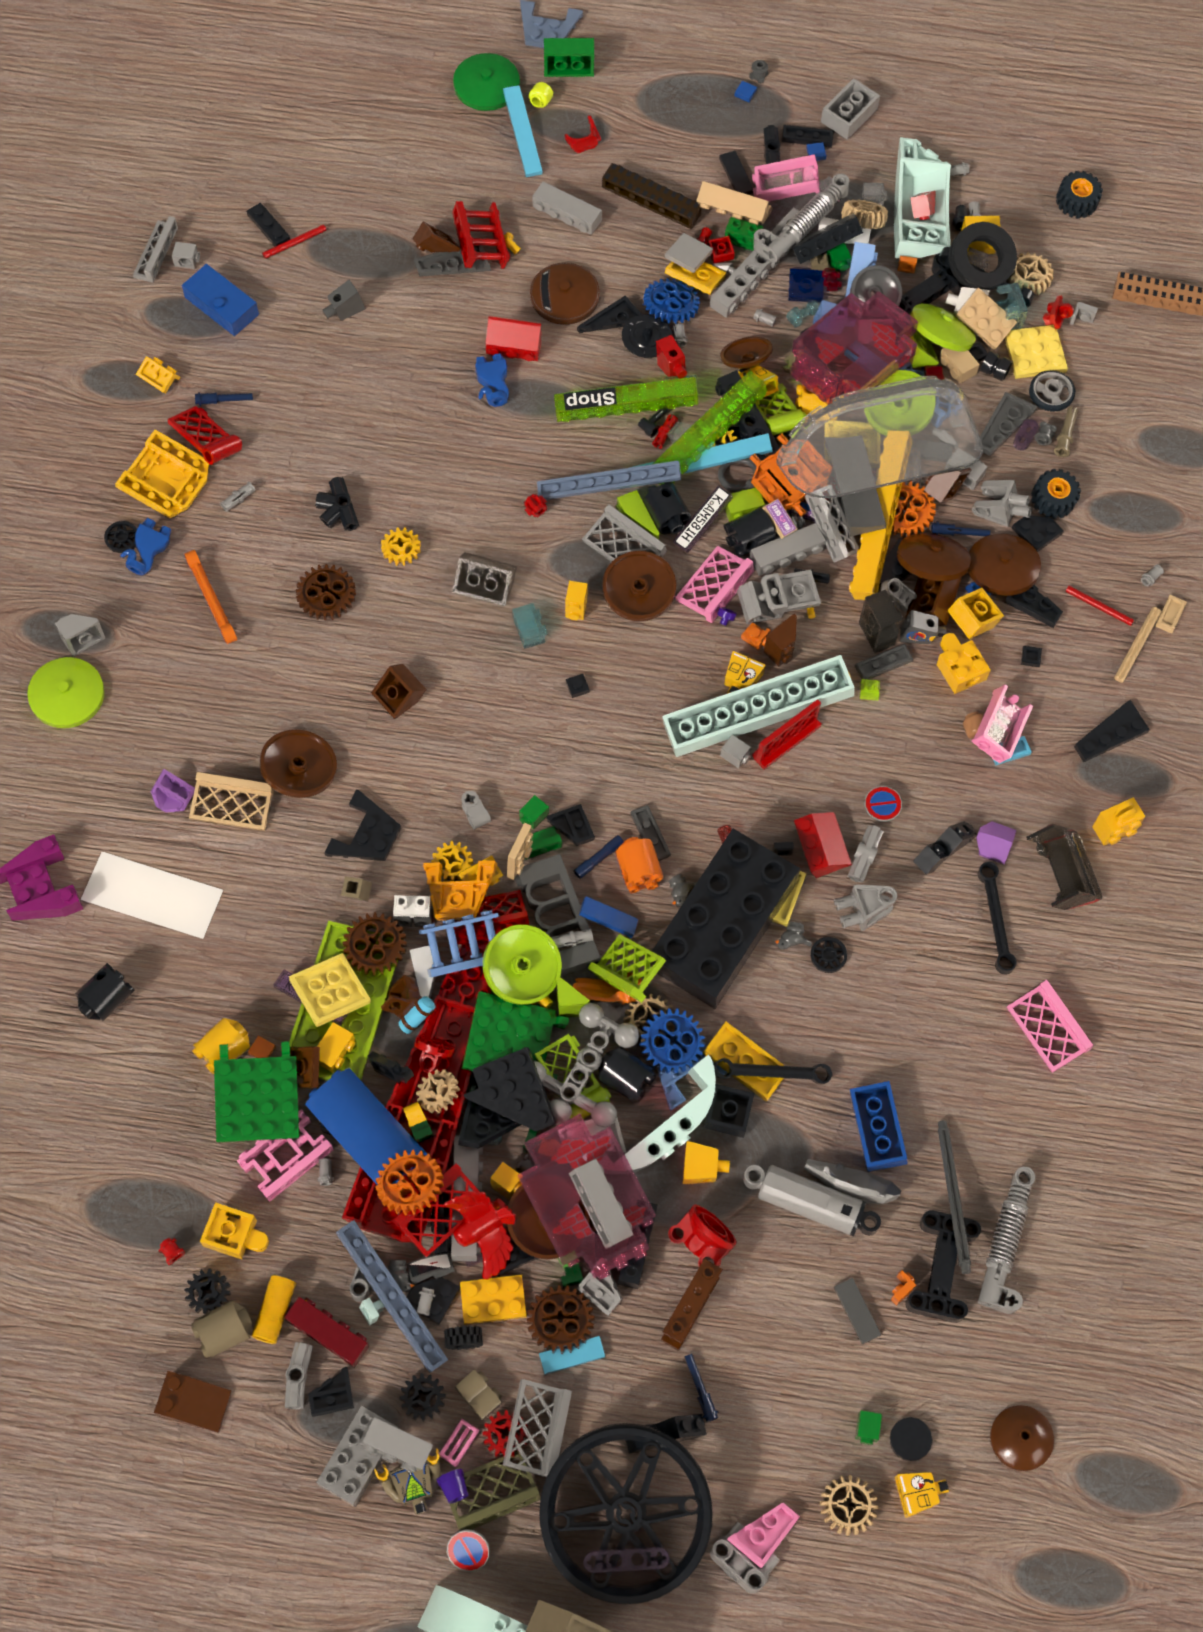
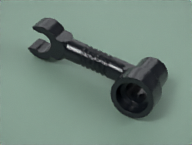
M670 397L663 407L649 420L645 417L642 418L638 426L645 431L646 435L653 438L659 431V426L656 422L676 407L674 405L676 401Z

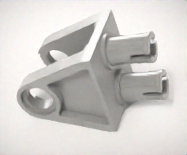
M1015 480L984 481L981 485L982 494L995 500L976 501L972 507V512L978 517L1006 527L1009 526L1012 516L1017 515L1029 518L1032 512L1031 506H1028L1030 497L1017 494Z
M854 885L850 895L834 898V905H837V911L853 906L855 912L840 916V922L843 923L842 927L846 928L859 924L861 931L868 929L892 912L893 904L897 899V892L890 886ZM882 893H891L893 898L890 900L888 896H884Z

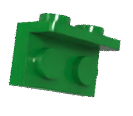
M730 217L725 229V237L729 236L734 246L754 251V233L759 229H763V226Z

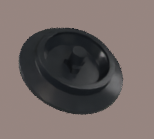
M638 315L628 320L624 325L622 341L627 350L632 354L643 358L657 357L656 341L672 335V331L665 321L661 322L659 317L655 319L653 315Z

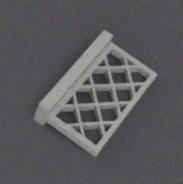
M609 504L604 509L605 512L582 538L584 543L611 562L618 557L617 555L631 551H651L661 557L667 552L664 543ZM607 519L612 523V528L601 529V524ZM624 531L626 538L616 540L615 532ZM613 532V540L603 541L602 533ZM593 534H600L601 542L593 543L589 538ZM627 542V550L617 552L616 543ZM629 542H639L640 549L630 550ZM614 544L615 552L606 553L603 545Z
M525 1379L520 1380L503 1466L547 1478L552 1466L559 1457L572 1391L554 1388ZM525 1386L532 1387L536 1393L530 1400H527L524 1394ZM547 1391L555 1393L553 1402L548 1406L542 1397ZM538 1398L544 1408L535 1414L530 1403ZM526 1406L532 1417L523 1422L519 1414L520 1409ZM546 1411L549 1416V1423L543 1427L537 1416ZM534 1419L539 1430L531 1435L525 1424ZM522 1427L527 1438L518 1443L515 1433ZM542 1433L545 1443L542 1447L538 1448L533 1438ZM530 1441L535 1451L526 1457L521 1446ZM516 1449L523 1458L517 1464L510 1462L511 1453ZM536 1454L541 1461L539 1469L533 1468L529 1462V1459Z

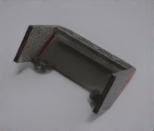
M1052 823L1026 837L1027 840L1037 843V852L1040 856L1049 859L1060 892L1057 893L1056 901L1051 903L1052 907L1068 910L1102 900V893L1083 842L1075 830Z

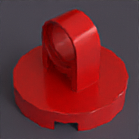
M418 1035L414 1045L422 1051L419 1060V1066L422 1071L427 1073L438 1069L442 1057L453 1056L455 1047H451V1043L437 1037L425 1039L426 1035ZM427 1057L433 1060V1067L431 1069L425 1065Z

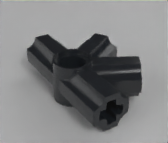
M343 477L332 478L329 481L332 494L319 492L316 496V508L326 510L319 518L328 528L332 529L341 519L345 531L355 530L360 525Z

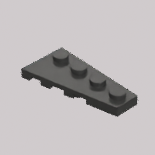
M473 245L474 250L477 252H484L482 246ZM461 248L459 252H436L414 259V264L420 277L491 271L488 260L481 259L474 261L472 268H465Z
M1005 392L975 444L974 449L991 456L1037 410L1038 406Z

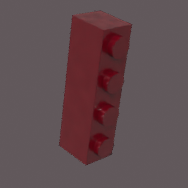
M298 1297L284 1317L285 1320L355 1368L369 1348L366 1342L367 1338L359 1332L354 1334L349 1331L350 1326L340 1320L339 1323L332 1319L333 1315L327 1310L322 1309L320 1311L315 1308L316 1303L309 1298L302 1299Z

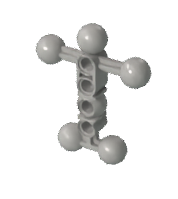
M588 1003L580 1009L579 1019L585 1027L595 1028L599 1026L601 1028L591 1036L590 1043L588 1042L586 1047L578 1052L575 1067L569 1073L564 1084L547 1075L544 1065L540 1062L534 1061L542 1085L560 1095V1099H554L549 1103L557 1124H563L569 1120L572 1114L570 1105L574 1103L591 1113L594 1123L598 1126L608 1127L616 1121L617 1110L615 1106L606 1101L596 1103L582 1095L581 1092L588 1081V1076H591L592 1072L600 1067L603 1052L607 1049L610 1035H614V1039L619 1046L630 1048L638 1042L639 1031L631 1023L618 1024L604 1016V1011L598 1004ZM600 1038L605 1044L603 1046H596L594 1040ZM590 1055L595 1061L588 1064L584 1061V1057ZM580 1072L585 1078L577 1081L573 1075ZM572 1090L575 1095L572 1098H566L563 1092Z

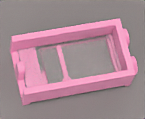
M815 154L754 167L755 174H752L754 185L756 184V188H753L754 197L774 201L820 192L818 164Z
M1003 685L993 691V696L977 733L971 741L998 763L1012 757L1033 707L1029 704L1020 709L1015 705L1019 700L1017 695L1006 698L1004 695L1008 688L1007 685Z

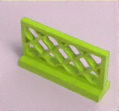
M619 934L597 964L591 962L588 969L601 980L642 1003L646 998L643 991L666 960ZM624 942L623 948L618 949L620 944ZM634 949V953L628 955V952ZM623 954V958L617 960V956ZM645 955V959L639 961V957ZM610 959H612V963L606 965V963H607ZM634 960V964L628 966V962ZM656 961V963L652 967H650V963ZM622 965V969L617 971V967ZM645 965L644 970L639 972V968ZM633 971V975L627 977V973ZM644 977L642 982L638 985V979Z

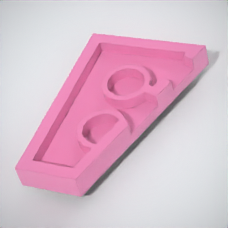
M781 1503L753 1523L745 1526L739 1532L731 1535L727 1540L757 1566L762 1568L800 1516L787 1505Z

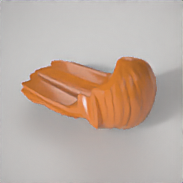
M628 972V973H627V977H630V976L633 975L632 972ZM578 978L575 979L576 983L572 986L589 1000L618 1002L621 1005L636 1001V999L603 980ZM642 978L638 979V985L642 982Z

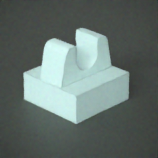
M369 1297L362 1301L359 1308L370 1326L377 1322L380 1316L379 1313L383 1311L385 1306L381 1300L372 1303Z

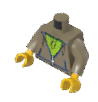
M436 1448L435 1456L428 1455L423 1469L413 1473L401 1467L388 1471L385 1464H382L384 1467L383 1473H377L376 1468L374 1469L375 1475L380 1479L385 1493L396 1503H403L404 1506L413 1504L415 1515L428 1511L425 1499L433 1497V1492L438 1489L436 1479L441 1476L438 1448Z

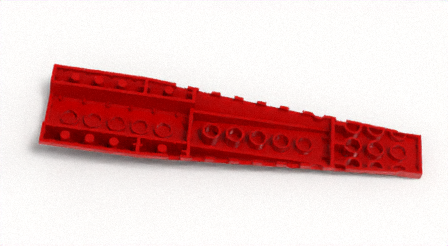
M489 939L477 941L479 953H482V956L489 943ZM469 943L462 944L459 949L460 958H463V961L471 959L470 955L472 953ZM483 966L448 973L445 976L441 989L434 1000L436 1008L432 1014L427 1016L425 1024L419 1035H426L425 1039L437 1037L451 1043V1047H455L453 1056L442 1057L438 1067L440 1072L444 1069L448 1073H452L459 1082L457 1086L460 1090L455 1092L458 1098H453L452 1100L454 1105L448 1104V1110L441 1108L440 1113L436 1110L431 1113L425 1110L419 1103L434 1137L418 1144L427 1154H430L431 1160H436L437 1165L442 1170V1175L448 1166L464 1102V1094H466L471 1071L462 1069L477 994L479 991L489 994L492 992L484 977ZM415 1045L409 1054L406 1065H404V1067L407 1066L412 1070L414 1077L408 1080L407 1083L397 1082L385 1106L414 1140V1135L403 1108L418 1102L419 1096L416 1095V1092L421 1090L418 1085L424 1083L422 1078H428V1073L422 1071L419 1066L422 1051L415 1047ZM427 1057L425 1065L430 1069L433 1067V1060ZM360 1167L342 1219L349 1223L355 1220L363 1231L399 1242H412L399 1226L397 1227L392 1221L399 1215L396 1214L395 1208L389 1211L387 1205L384 1206L377 1195L379 1192L375 1188L377 1185ZM404 1175L405 1181H406V1182H409V1180H408V1179L406 1178V1176ZM423 1181L420 1185H424L428 1181ZM410 1183L414 1191L418 1195H420L421 1193L417 1191V1189L414 1186V1183ZM411 1194L405 1195L404 1198L410 1197ZM433 1207L424 1208L423 1218H430ZM420 1213L414 1218H420ZM410 1221L405 1225L411 1233H419V1221ZM427 1221L422 1222V1233L425 1232Z

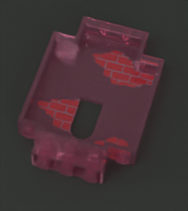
M879 291L865 303L850 293L793 341L792 353L797 357V360L792 363L790 375L829 406L843 394L858 404L915 355L917 343L910 339V337L916 333L918 321ZM846 349L858 357L856 361L839 374H835L827 367L832 360Z
M579 1114L524 1143L535 1166L518 1174L517 1177L563 1266L567 1264L570 1268L579 1263V1258L582 1257L592 1278L598 1277L601 1280L610 1275L609 1270L615 1267L617 1270H620L629 1265L628 1260L635 1257L637 1261L647 1255L646 1251L650 1248L646 1242L647 1238L644 1232H641L639 1226L642 1225L645 1228L654 1223L653 1218L656 1217V1214L611 1127L591 1136ZM595 1159L602 1165L604 1176L607 1182L612 1185L613 1194L622 1205L623 1214L626 1220L630 1222L633 1236L608 1249H605L599 1235L595 1234L588 1224L577 1202L581 1198L569 1175L574 1169Z

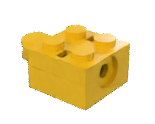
M954 633L945 634L940 642L944 653L939 655L937 666L954 694L987 680L991 670L973 640L961 645Z
M1132 797L1100 812L1092 827L1103 846L1109 843L1114 845L1122 837L1135 835L1138 832L1137 829L1142 825L1145 815L1135 798Z
M215 1202L200 1243L205 1248L242 1260L246 1248L256 1252H263L269 1245V1239L265 1232L254 1229L257 1222L254 1215Z

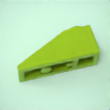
M635 490L617 497L615 509L659 540L660 533L638 491Z

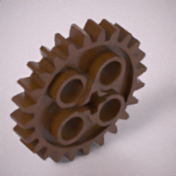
M325 564L324 568L318 565V570L311 567V573L305 571L306 578L300 576L301 583H297L296 595L298 596L296 598L297 602H299V607L303 608L304 613L309 612L310 617L316 615L317 620H319L323 616L324 621H326L327 617L330 616L334 620V615L341 617V611L347 613L346 607L352 608L351 602H355L354 595H356L355 583L352 576L348 577L347 571H342V567L336 570L334 564L331 568H328V564Z
M374 912L371 918L366 913V919L364 920L359 916V923L352 921L353 928L347 927L349 934L343 935L347 941L342 942L343 947H346L343 949V952L348 954L346 956L347 961H352L351 967L357 966L358 972L364 969L365 975L371 970L374 976L378 970L383 975L385 968L391 972V965L398 967L396 960H403L401 954H406V949L403 947L407 946V941H404L406 934L402 933V926L398 927V921L392 923V916L385 919L384 913L379 918L376 912ZM371 928L376 929V932L373 934L367 933ZM388 937L393 938L391 943L383 942ZM362 944L366 946L364 950L356 949L357 946ZM376 954L383 955L379 960L373 958Z
M558 1285L557 1291H554L551 1286L550 1293L548 1294L542 1290L543 1297L541 1298L536 1295L537 1303H530L531 1308L534 1310L527 1311L528 1315L531 1316V1318L527 1319V1324H532L528 1327V1331L534 1332L531 1335L532 1340L539 1338L537 1345L540 1346L544 1343L545 1351L552 1347L553 1354L557 1349H560L561 1354H563L564 1348H567L572 1353V1346L580 1349V1341L586 1344L584 1336L591 1337V1332L588 1329H594V1324L590 1322L595 1320L594 1315L590 1314L593 1312V1307H587L590 1304V1300L583 1301L584 1293L577 1296L576 1288L569 1292V1286L562 1290L561 1286ZM568 1305H573L576 1307V1310L574 1312H567L565 1308ZM548 1306L555 1308L553 1313H546L544 1310ZM563 1316V1322L559 1323V1317ZM573 1325L577 1330L574 1333H569L566 1331V1328ZM551 1326L556 1328V1331L553 1334H548L545 1332L546 1328Z

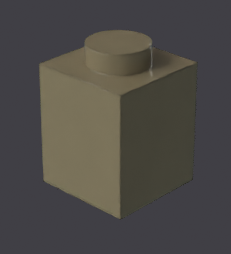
M345 876L341 895L350 899L368 902L372 882Z

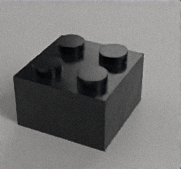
M715 1084V1093L708 1111L705 1129L744 1138L754 1093Z

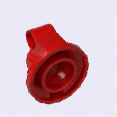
M695 1204L687 1211L680 1222L673 1225L668 1232L669 1239L677 1244L683 1242L694 1255L700 1258L698 1262L699 1267L706 1257H711L714 1264L719 1267L722 1258L737 1243L735 1236L718 1217L706 1208ZM677 1228L683 1230V1238L677 1236Z

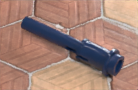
M198 392V394H195V404H199V406L201 404H217V402L253 400V393L217 395L216 392Z
M939 521L932 523L931 533L936 535L954 536V534L983 537L990 535V530L955 527V524H942Z
M692 1354L686 1355L685 1360L699 1395L697 1399L704 1414L702 1417L706 1419V1422L716 1420L719 1412L715 1410L710 1393L706 1392Z

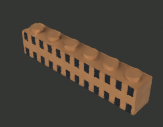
M1118 272L1112 299L1203 316L1202 287Z

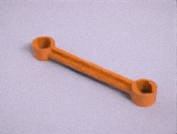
M191 550L184 553L186 561L199 584L226 644L237 641L236 634L206 576L196 551Z

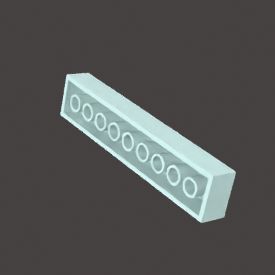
M839 655L662 716L663 723L675 756L679 757L728 740L732 735L737 737L792 718L817 699L821 702V708L853 697L854 685L843 658Z

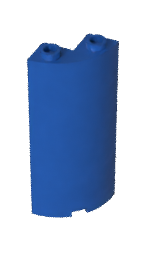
M350 1068L343 1071L337 1070L319 1089L315 1088L310 1092V1098L305 1105L376 1185H378L376 1178L380 1177L378 1170L384 1171L383 1163L390 1164L389 1157L395 1160L396 1153L401 1157L404 1150H406L408 1155L411 1154L412 1150H415L416 1155L420 1151H423L424 1157L427 1155L423 1148ZM411 1167L408 1171L414 1170L415 1167ZM401 1170L398 1171L401 1175H405ZM395 1180V1181H393L391 1184H395V1183H397L399 1180Z

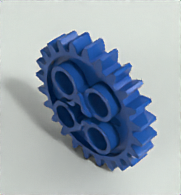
M666 278V281L660 279L659 283L654 281L653 284H649L644 293L643 304L646 305V310H650V315L655 314V319L660 317L661 322L666 319L668 323L674 321L677 324L678 320L684 323V319L690 321V317L694 318L699 309L700 297L697 296L698 292H693L694 287L688 288V285H683L682 281L676 282L675 278L673 281H670L669 278Z
M668 1008L666 1014L663 1010H660L659 1017L653 1014V1021L649 1019L646 1021L649 1027H642L646 1034L640 1035V1038L645 1039V1042L640 1043V1046L646 1047L642 1054L648 1053L649 1055L646 1061L652 1059L651 1067L658 1064V1071L666 1068V1074L670 1073L671 1069H673L674 1074H677L679 1068L684 1072L686 1071L685 1065L692 1068L693 1064L691 1061L698 1062L699 1060L696 1055L701 1056L703 1054L699 1048L705 1047L704 1044L700 1043V1040L704 1039L705 1036H699L703 1028H696L699 1021L693 1023V1015L687 1018L686 1011H683L680 1015L678 1008L674 1010V1013ZM667 1022H672L675 1025L674 1032L667 1030ZM661 1029L665 1035L659 1033L658 1030ZM684 1034L690 1037L689 1045L682 1042ZM656 1037L661 1038L663 1041L661 1048L656 1047L654 1044ZM674 1037L676 1044L670 1045L671 1040L669 1038ZM680 1047L684 1048L686 1050V1053H684ZM671 1050H675L678 1053L677 1060L670 1058Z

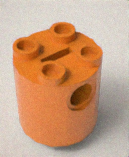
M631 837L625 840L616 850L615 854L629 893H637L645 888L648 890L657 888L658 882L663 879L664 875L652 841L646 838L639 839L638 837Z

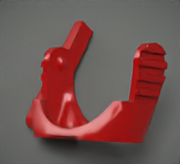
M591 115L587 117L591 134L583 138H572L568 134L564 135L566 142L576 153L593 149L601 141Z

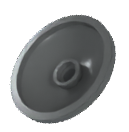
M879 265L866 267L852 281L850 289L851 300L854 307L862 315L871 319L885 318L891 315L901 302V283L895 273L886 267ZM874 292L875 297H872L870 293Z

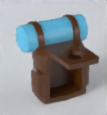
M403 975L388 991L389 999L381 1006L382 1010L393 1013L400 1018L399 1027L406 1034H410L413 1030L418 1029L419 1025L436 1008L434 1002L429 997H421L415 978L408 975Z

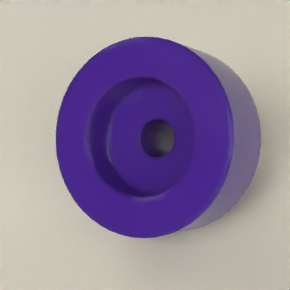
M720 607L717 613L718 616L722 617L720 624L727 626L729 620L735 621L737 613Z

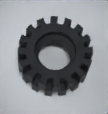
M458 1326L444 1330L445 1348L467 1350L483 1346L482 1327Z

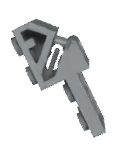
M811 570L779 575L778 573L765 575L761 578V583L750 581L739 586L737 590L746 624L782 618L785 612L816 607L821 604Z

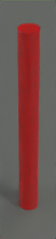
M324 224L262 252L264 259H267L327 231Z
M1068 586L1065 591L1129 626L1134 621V619L1071 586Z

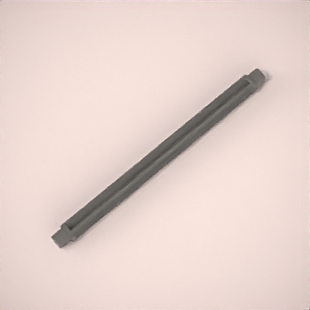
M941 1120L938 1122V1135L959 1266L961 1267L962 1274L971 1273V1260L950 1129L947 1126V1121Z

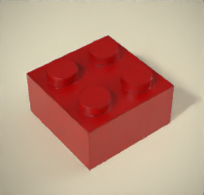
M729 236L708 240V246L713 248L711 253L713 264L734 260L735 252Z

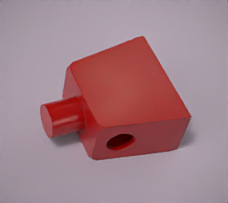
M669 335L657 340V365L669 379L675 377L679 379L684 378L687 375L685 355L674 337Z

